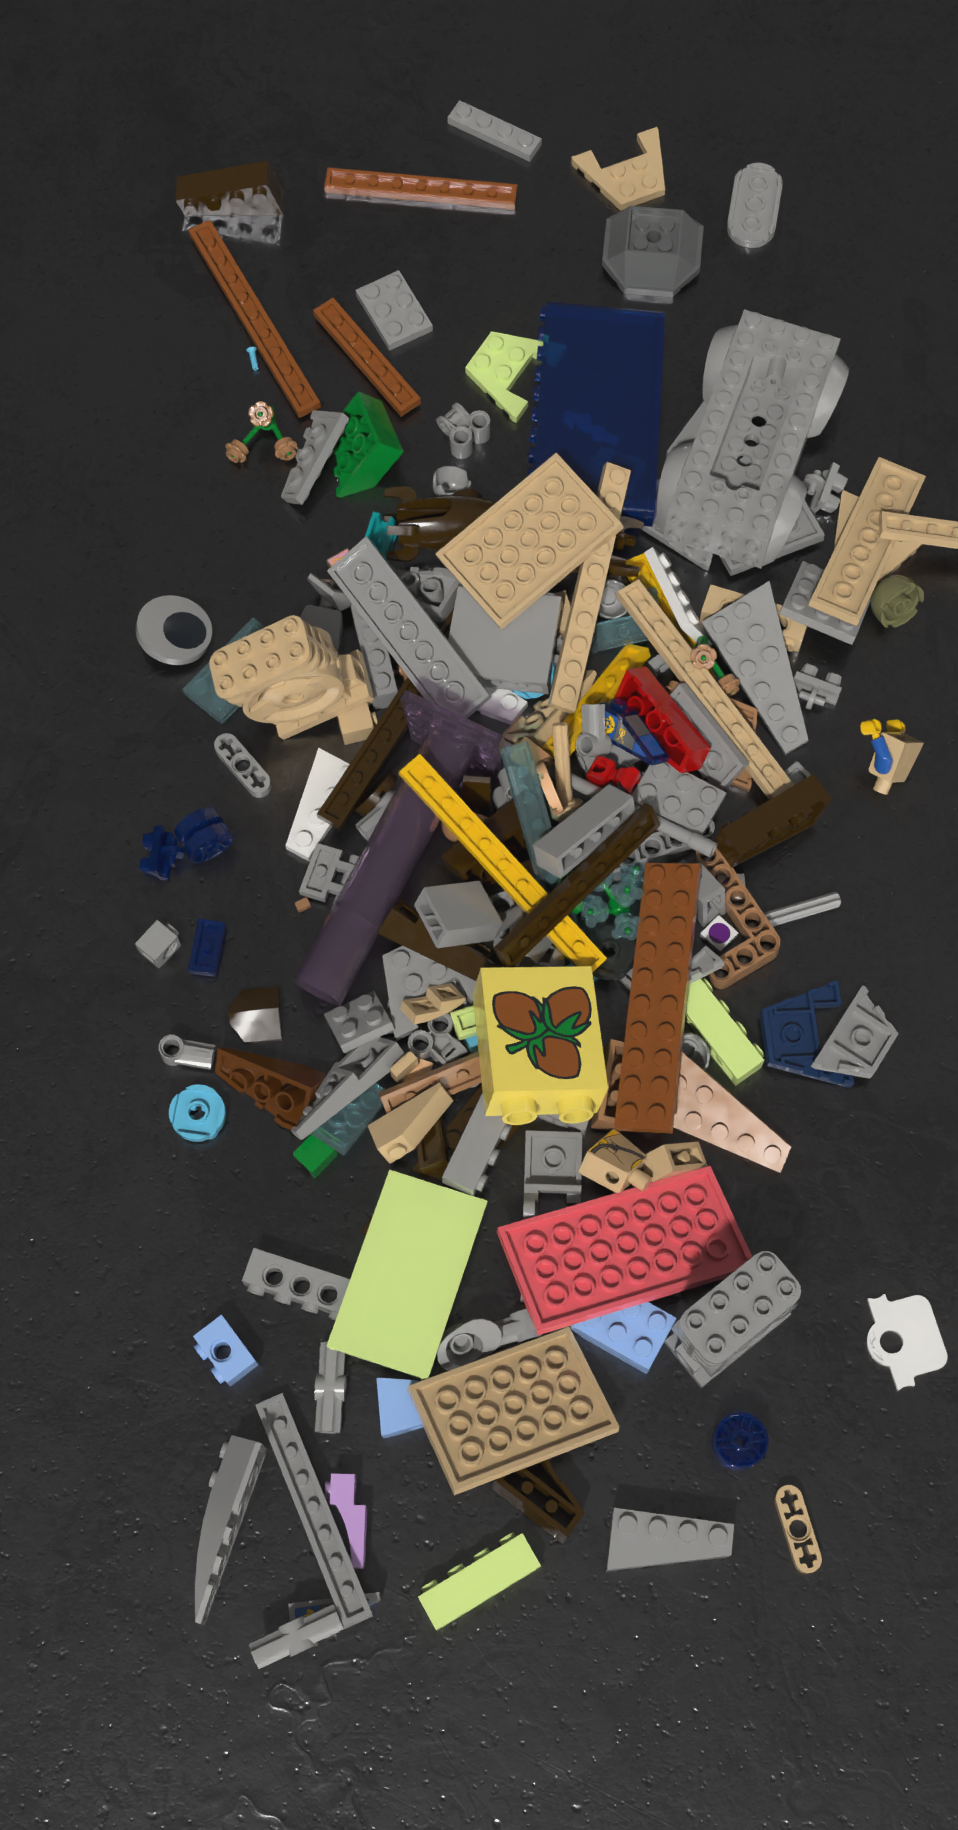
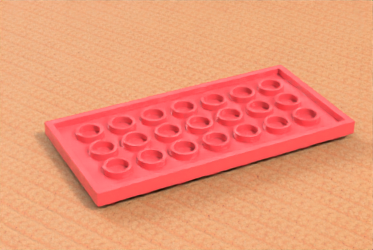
M711 1166L652 1182L644 1192L635 1187L621 1193H614L497 1228L499 1240L537 1336L725 1279L752 1258Z

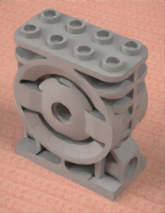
M761 1251L687 1309L672 1327L674 1333L664 1343L702 1388L791 1315L790 1312L798 1305L796 1302L801 1295V1286L774 1253Z

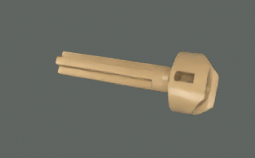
M557 722L552 725L556 792L564 812L554 815L552 807L547 803L549 820H556L560 823L583 805L582 799L572 797L568 723Z

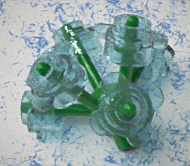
M628 866L627 869L620 868V871H622L621 883L609 887L613 882L612 876L609 875L594 889L596 892L605 890L610 897L608 904L602 901L600 896L589 894L583 900L580 913L581 920L586 918V925L590 928L595 927L596 923L605 922L608 915L613 914L616 917L614 920L615 929L611 931L613 938L619 939L623 937L634 940L637 938L638 923L642 921L640 917L632 915L630 905L636 899L642 898L643 890L640 887L645 879L642 876L644 872L638 866Z

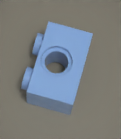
M222 1315L193 1336L198 1342L193 1347L203 1360L209 1358L215 1367L211 1369V1372L220 1384L226 1381L231 1387L258 1366L256 1360ZM224 1345L230 1346L231 1353L229 1357L224 1360L217 1359V1350Z

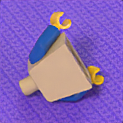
M876 719L861 722L860 727L863 735H872L873 738L871 743L875 752L869 772L878 776L873 789L887 795L892 783L904 782L924 742L905 734V724L897 719L887 721V732H882L881 736L879 734L881 732L880 721Z

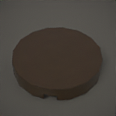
M391 771L387 772L363 796L354 810L361 816L369 813L381 801L380 799L383 795L392 789L398 780Z

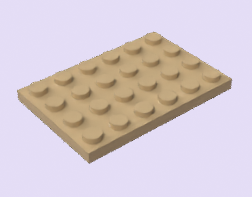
M555 453L440 549L436 556L502 630L624 527L565 461Z
M570 1327L408 1386L410 1398L454 1495L617 1433L620 1427Z

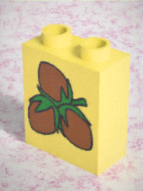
M592 966L480 968L472 995L485 1116H502L503 1122L510 1125L527 1124L534 1121L537 1115L559 1114L560 1121L571 1124L591 1119L594 1115L593 1113L598 1112L608 1090Z

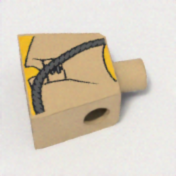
M612 1129L587 1151L578 1171L585 1177L615 1193H621L630 1184L644 1192L652 1181V1177L642 1171V1167L647 1159L646 1155L615 1129Z

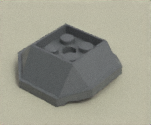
M628 206L623 211L606 219L602 266L618 283V287L624 294L673 298L683 286L700 273L704 226L691 218L684 210Z

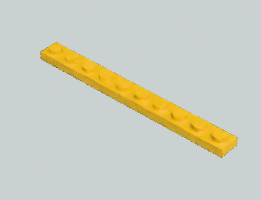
M421 754L417 755L399 771L398 774L527 915L549 895ZM568 915L546 935L574 967L592 966L593 972L607 959Z

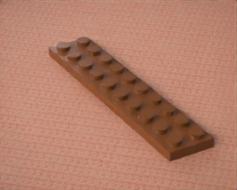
M645 863L614 1128L617 1131L673 1133L701 877V866L698 863Z

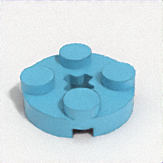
M199 1084L191 1085L172 1099L169 1107V1119L176 1133L182 1138L193 1142H201L213 1139L218 1135L226 1120V1107L222 1098L211 1087ZM200 1106L205 1115L200 1117L199 1120H195L194 1116L190 1115V1112L196 1111L197 1107Z

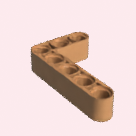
M716 848L712 855L714 860L711 862L703 861L701 859L703 854L696 851L695 863H701L715 879L719 875L729 878L730 881L728 883L721 884L725 888L726 912L745 939L743 943L719 956L725 964L720 969L728 973L726 977H716L713 972L708 975V981L714 988L724 989L774 960L779 953L780 937L734 869L730 867ZM734 897L742 898L744 904L736 906L730 900ZM753 919L759 923V926L750 928L745 922ZM768 941L774 945V948L765 950L760 944ZM741 955H746L751 959V962L742 964L737 958Z

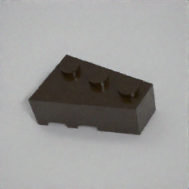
M548 1459L494 1480L492 1489L562 1544L585 1513L565 1483L560 1480L551 1467L552 1464Z

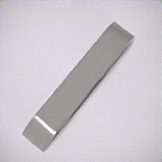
M228 733L219 735L214 742L217 756L252 796L257 798L267 796L272 788L269 775L234 735ZM222 744H231L235 755L232 757L227 749H223ZM247 760L250 762V767L246 771H239L235 768L237 762ZM253 774L259 782H263V788L255 787L254 781L251 778Z

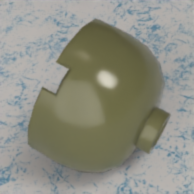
M902 575L887 577L879 581L875 586L870 598L871 610L884 627L888 628L887 625H892L894 628L908 622L917 613L918 610L915 607L919 601L923 602L924 591L909 577Z

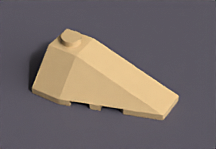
M586 670L584 672L578 703L591 688L597 675L595 670ZM549 698L543 702L538 701L533 705L535 708L534 712L526 718L522 715L518 717L499 738L514 745L526 736L542 749L544 744L553 735V723H562L570 713L547 706Z

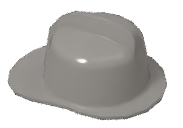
M482 1318L452 1325L443 1334L442 1342L439 1345L437 1352L439 1364L446 1371H450L489 1356L501 1343V1330L491 1320Z

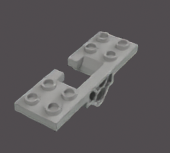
M526 1130L523 1220L538 1216V1193L567 1194L566 1205L581 1203V1174L578 1171L582 1164V1132Z

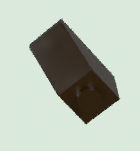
M463 775V801L474 813L484 815V809H491L493 777Z

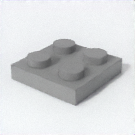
M374 991L324 1014L343 1053L394 1030L390 1018Z

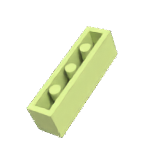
M705 978L699 979L689 984L685 1022L694 1034H698L703 1038L708 1046L710 1055L733 1085L736 1086L762 1068L764 1054L756 1043L751 1044L746 1037L747 1032L742 1024L738 1021H733L729 1015L730 1010L721 999L718 1001L712 994L713 989L710 983Z
M515 1532L510 1533L499 1540L501 1544L499 1548L492 1552L489 1548L482 1550L473 1556L475 1562L465 1568L462 1563L447 1572L448 1579L441 1583H438L437 1579L421 1588L423 1594L418 1596L436 1630H439L541 1567L523 1533L516 1536Z

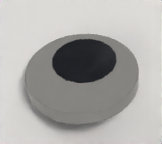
M160 596L146 603L139 612L136 623V636L143 650L154 659L166 664L184 665L196 661L207 651L212 637V625L206 612L195 602L180 596Z

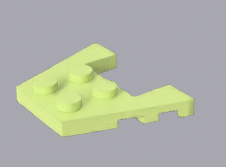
M491 331L465 367V373L496 401V405L501 410L504 409L509 414V418L513 422L517 423L528 408V401L509 392V390L532 358L555 369L567 353V347Z

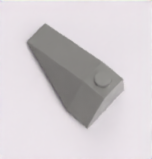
M392 567L440 629L455 606L458 586H463L445 568H434L433 571H420L419 567H411L410 570H396Z

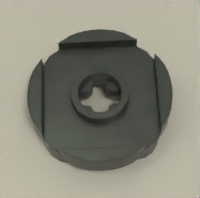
M613 925L604 926L603 930H599L596 933L594 930L587 937L602 953L604 950L609 951L610 948H614L615 955L607 958L592 974L599 979L618 981L623 979L626 973L633 968L636 944L632 936L626 934L623 928Z

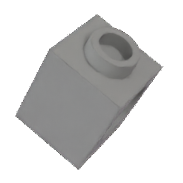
M157 920L135 945L139 953L160 969L181 946V943L177 937L179 933L169 923H166L164 926Z

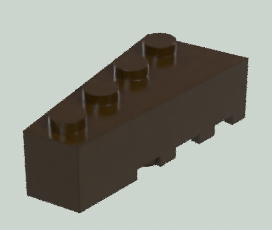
M263 161L178 176L176 202L185 216L283 215L284 189L269 162Z
M812 774L754 810L746 812L734 822L728 821L718 829L719 833L714 842L718 843L717 849L732 868L813 827L832 798L816 776Z
M525 790L483 822L515 858H517L522 848L528 849L551 824L545 807ZM460 841L441 855L454 884L480 881L485 890L487 886L492 888L497 883Z

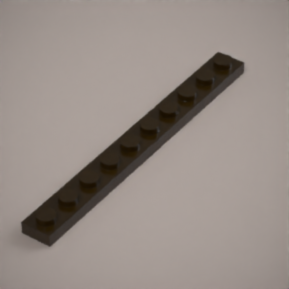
M454 608L440 628L447 639L449 638ZM408 677L317 813L319 819L339 830L342 829L426 701Z

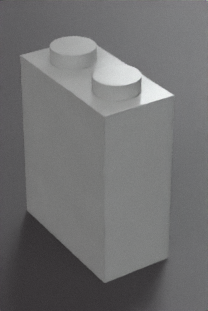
M480 881L424 887L414 904L436 948L492 941L503 924Z

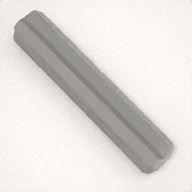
M832 892L764 912V915L772 926H776L837 908L841 905V898L838 892Z

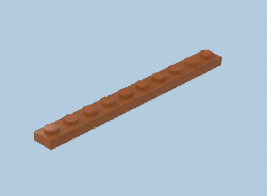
M211 220L188 229L191 239L298 418L321 408L319 399Z

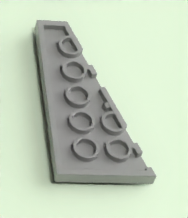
M770 581L704 620L702 626L735 678L740 680L742 689L753 706L758 709V714L786 756L807 743L808 736Z

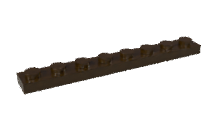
M644 803L494 947L503 967H514L660 826L653 806Z

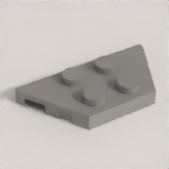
M862 985L812 1063V1068L869 1079L874 1075L896 1039L898 1032L886 1020L885 1014L879 1005L874 1006L867 996L869 991L865 986Z

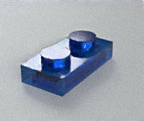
M198 919L188 966L189 973L216 977L226 930L225 922Z

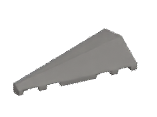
M378 1037L346 1052L347 1054L340 1062H335L315 1092L317 1096L316 1101L312 1107L306 1106L303 1111L305 1118L298 1126L292 1127V1133L300 1140H303L388 1074L390 1068L405 1055L398 1043Z

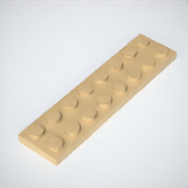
M881 457L878 458L808 606L858 626L897 541L879 538V516L882 511L909 515L926 476Z

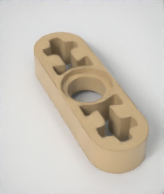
M785 1485L775 1493V1506L794 1566L802 1573H812L821 1565V1553L802 1493L795 1486ZM784 1491H788L789 1495L796 1496L792 1506L794 1512L800 1509L802 1515H794L786 1520L784 1513L789 1514L790 1509L788 1504L781 1503V1498L785 1496ZM799 1520L805 1524L806 1533L802 1538H795L791 1535L789 1527L792 1521ZM810 1539L811 1545H806L805 1547L808 1555L813 1554L815 1556V1560L811 1562V1568H808L804 1563H800L799 1558L803 1557V1551L801 1547L795 1549L794 1543H803Z

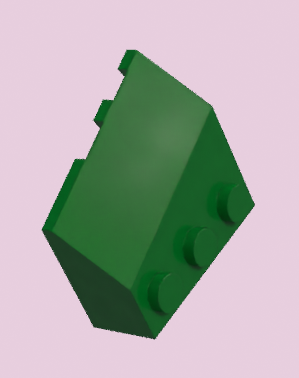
M359 391L342 411L349 420L332 454L336 455L337 459L334 476L339 479L336 496L340 498L375 487L404 452L382 401Z

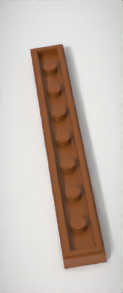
M327 168L324 185L325 193L515 210L517 184Z

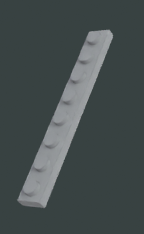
M283 1393L256 1404L255 1406L344 1628L346 1629L372 1617L373 1614Z

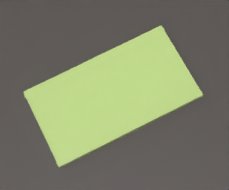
M389 1170L329 1337L327 1348L419 1377L422 1380L428 1379L488 1201Z

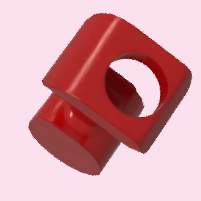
M596 756L586 774L587 779L603 788L609 783H613V785L618 787L620 783L625 793L632 795L641 780L640 771L635 767L619 768L617 770L614 761L603 756Z

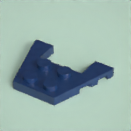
M832 981L820 988H814L807 991V993L781 1001L759 1012L767 1066L843 1087H852L854 1085L852 1075L811 1067L821 1051L815 1009L838 1008L842 1004L838 981Z

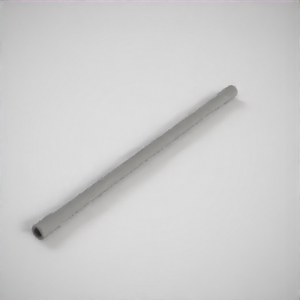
M425 701L418 714L444 725L428 702ZM463 721L454 729L503 755H510L513 744L471 723ZM553 764L548 769L550 778L556 780L555 765ZM571 773L573 789L591 798L603 789ZM634 804L636 812L640 806ZM656 815L660 823L656 830L686 844L689 848L705 856L712 857L718 843Z

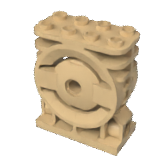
M298 616L286 617L215 651L210 659V670L217 695L233 705L242 707L244 714L250 719L275 724L278 736L282 739H287L374 700L362 652L357 649L346 655H338L332 638L327 631L311 626Z

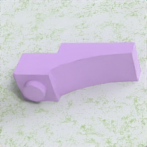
M331 1474V1481L325 1482V1499H330V1505L338 1508L344 1520L350 1543L353 1568L365 1569L367 1506L356 1505L357 1476L355 1474Z

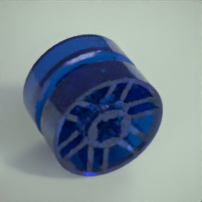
M204 807L192 812L181 820L174 830L175 836L193 863H203L220 855L231 845L234 839L233 834L215 807Z
M735 1412L724 1417L714 1429L711 1437V1448L715 1458L722 1466L733 1471H744L755 1466L765 1456L769 1443L768 1433L763 1423L754 1415L745 1412ZM737 1436L745 1440L743 1447L734 1443Z

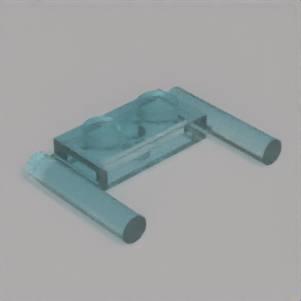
M647 589V591L659 605L657 589ZM631 616L596 623L589 654L647 641L648 638Z

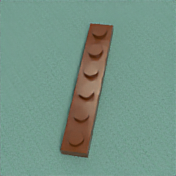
M334 298L313 310L314 317L401 417L421 404V398Z

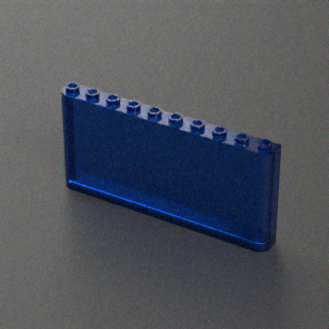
M546 302V307L541 306L540 322H544V326H539L538 341L543 342V346H538L537 361L541 362V366H536L535 381L540 382V385L534 387L533 398L534 402H538V407L533 406L532 422L537 423L536 427H531L530 442L535 443V448L529 449L528 463L533 464V469H528L527 477L557 453L597 496L605 463L609 462L631 470L621 515L635 518L644 522V526L652 527L656 501L665 312Z

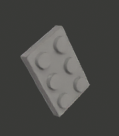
M399 270L356 289L358 300L389 351L433 331L432 323Z
M655 756L631 796H633L634 804L641 807L644 803L653 806L656 815L703 836L724 801L726 792L688 772L681 774L665 760Z

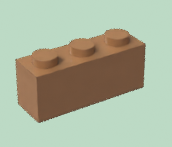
M611 1039L603 1049L608 1090L598 1112L593 1113L591 1128L609 1132L615 1129L614 1124L624 1042Z

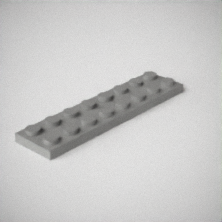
M368 537L363 538L327 570L448 730L453 731L492 698Z

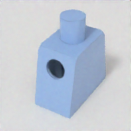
M377 1378L380 1426L383 1438L424 1428L408 1393V1386L420 1382L419 1380Z

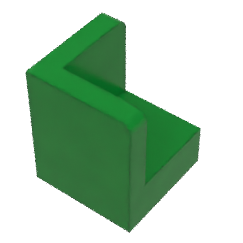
M315 1130L293 1152V1155L309 1170L310 1175L315 1179L338 1156L336 1148Z

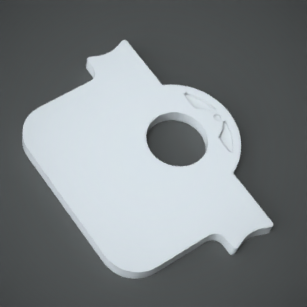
M883 1294L876 1299H867L875 1323L867 1334V1349L876 1362L890 1368L897 1391L906 1386L914 1387L915 1376L938 1370L946 1364L947 1352L931 1305L925 1297L914 1295L890 1302L887 1300L886 1295ZM893 1331L901 1337L902 1347L899 1352L887 1353L882 1349L880 1337L884 1332Z

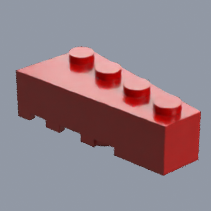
M647 666L627 669L608 713L616 717L618 708L621 706L638 715L664 751V754L658 756L681 774L701 769L711 746Z

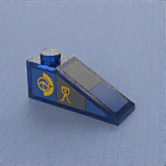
M611 699V701L599 703L605 704V733L610 737L612 744L651 766L669 761V755L636 710L627 706V703L621 699Z

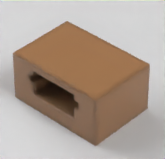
M307 897L294 903L299 913L311 907Z

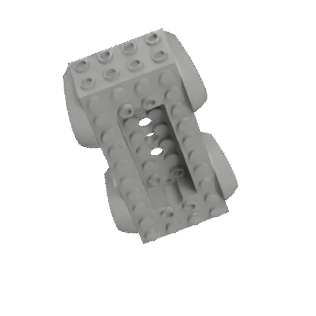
M745 309L739 324L717 330L708 350L703 376V400L708 406L694 443L673 447L666 458L662 470L657 496V525L663 533V538L669 539L673 543L694 547L699 551H707L719 555L724 559L741 562L749 567L761 569L762 566L776 559L797 521L806 497L807 487L795 475L806 440L821 434L837 405L849 374L848 366L837 355L840 338ZM756 416L763 417L766 424L762 427H757L752 423V419ZM753 440L757 443V446H748L745 441ZM740 456H747L751 459L752 463L747 467H743L738 464L737 459Z

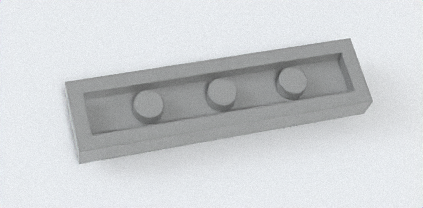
M460 100L448 116V124L529 162L542 145V138Z

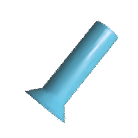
M249 347L246 351L250 355L252 369L256 371L259 369L255 353L257 348Z

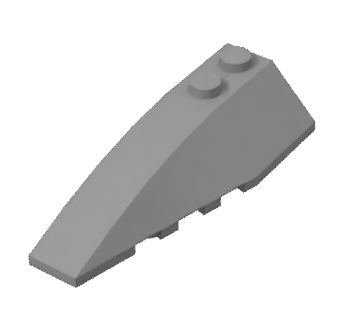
M231 1435L230 1441H224L219 1458L223 1460L219 1470L214 1469L209 1481V1487H212L202 1523L195 1577V1622L205 1625L268 1451L262 1443Z

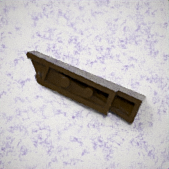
M401 899L391 909L378 931L380 935L474 981H477L480 968H502L498 965L500 960L495 950L483 942L436 948L418 912Z

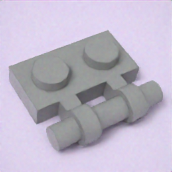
M317 843L299 890L300 895L326 902L328 894L332 893L336 895L333 905L343 908L345 900L349 899L352 892L350 889L352 881L359 873L358 865L361 858L351 855L348 863L341 861L343 856L342 850ZM337 871L344 873L340 884L333 883Z

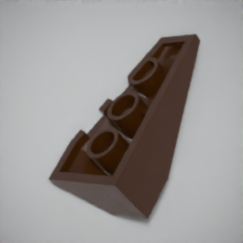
M222 1046L217 1050L215 1073L238 1092L248 1094L256 1101L254 1105L261 1110L265 1108L275 1116V1122L289 1130L292 1127L298 1126L305 1118L303 1114L306 1106L312 1107L317 1099L315 1092L327 1076L323 1072L302 1064Z

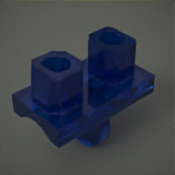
M162 825L154 826V832L143 834V848L151 851V857L140 859L139 869L146 875H155L160 880H169L170 867L175 866L176 859L184 857V849L177 846L178 839L174 838V834L165 831Z

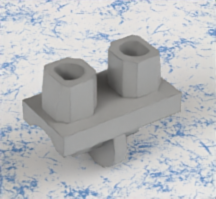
M834 462L829 470H824L823 472L815 470L814 474H807L804 477L803 483L808 488L807 493L813 495L809 507L813 513H816L819 509L832 513L838 508L840 498L830 492L832 489L840 493L844 489L848 478L838 473L840 465Z
M806 663L800 672H796L794 677L796 691L800 692L799 698L808 701L806 709L811 710L814 703L820 706H824L825 702L836 705L842 689L840 687L841 676L835 673H828L825 681L815 678L818 672L816 666Z

